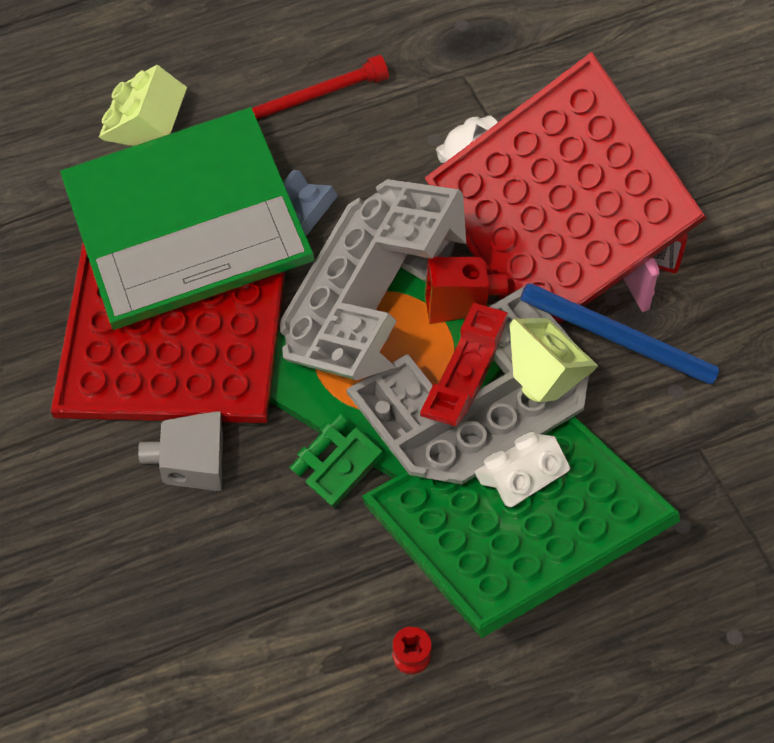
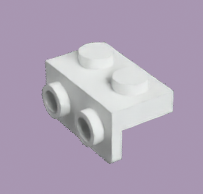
M530 432L516 439L514 442L516 446L506 452L499 451L488 456L484 460L485 465L474 471L480 484L497 488L504 504L508 507H513L570 470V466L555 436Z

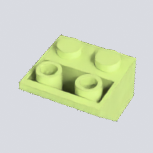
M155 65L145 72L140 71L127 82H120L112 92L111 97L113 101L110 109L107 110L102 118L103 127L99 137L104 141L135 146L170 134L187 87L159 65Z

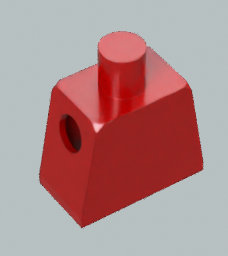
M433 257L427 259L425 301L429 324L466 318L473 303L487 306L488 296L508 294L506 273L487 275L485 260L481 257Z

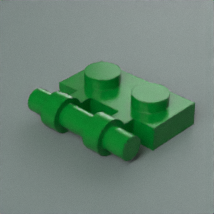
M338 414L330 424L326 422L319 429L321 434L308 448L302 447L296 454L298 458L289 467L298 477H301L309 467L315 472L305 482L334 509L385 455L379 447L356 427L345 438L341 433L350 423L341 414ZM331 443L337 446L324 462L318 459Z

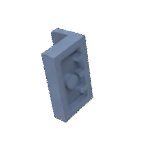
M292 170L283 181V184L305 236H307L338 195L332 186L308 184L299 170Z

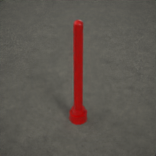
M379 54L368 58L367 63L362 64L360 69L252 107L256 120L365 80L368 82L374 81L375 83L389 79L388 69L383 57Z

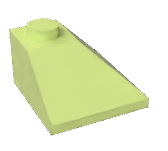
M521 318L513 319L510 323L513 376L523 386V393L531 400L536 402L555 401L597 368L598 365L550 319Z

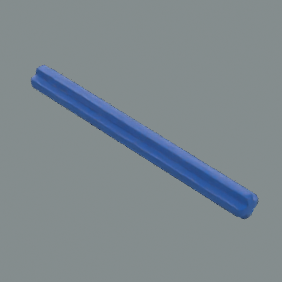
M532 283L526 284L521 293L520 299L522 302L706 384H713L718 376L719 368Z

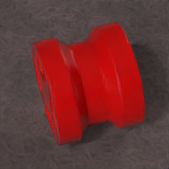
M410 626L396 633L393 639L392 659L399 671L415 675L423 672L428 667L431 660L432 643L429 635L418 627ZM414 644H416L415 647H410V648H407V647L405 646V645H408V646H409V645H414Z

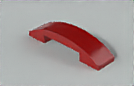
M476 303L472 304L460 329V341L439 384H433L420 411L421 417L455 427L461 422L474 402L491 366L507 321L508 312Z

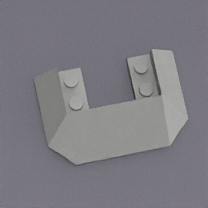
M387 179L377 185V193L365 201L357 198L348 204L279 321L280 332L285 336L286 345L282 347L283 358L288 362L354 380L396 368L379 352L387 341L397 320L389 313L377 311L376 309L407 254L433 258L443 240L466 244L463 193L459 189Z
M524 287L490 306L491 308L508 312L507 321L493 358L505 375L479 390L470 409L456 427L420 416V411L433 385L408 354L392 363L396 368L368 376L347 389L349 397L409 475L464 484L476 476L474 471L485 465L484 460L488 456L499 451L506 452L516 446L515 440L522 435L530 432L544 435L584 410L589 375L559 399L546 402H536L528 398L522 391L523 386L513 376L510 323L513 319L548 318L567 335L549 313L521 301V293Z

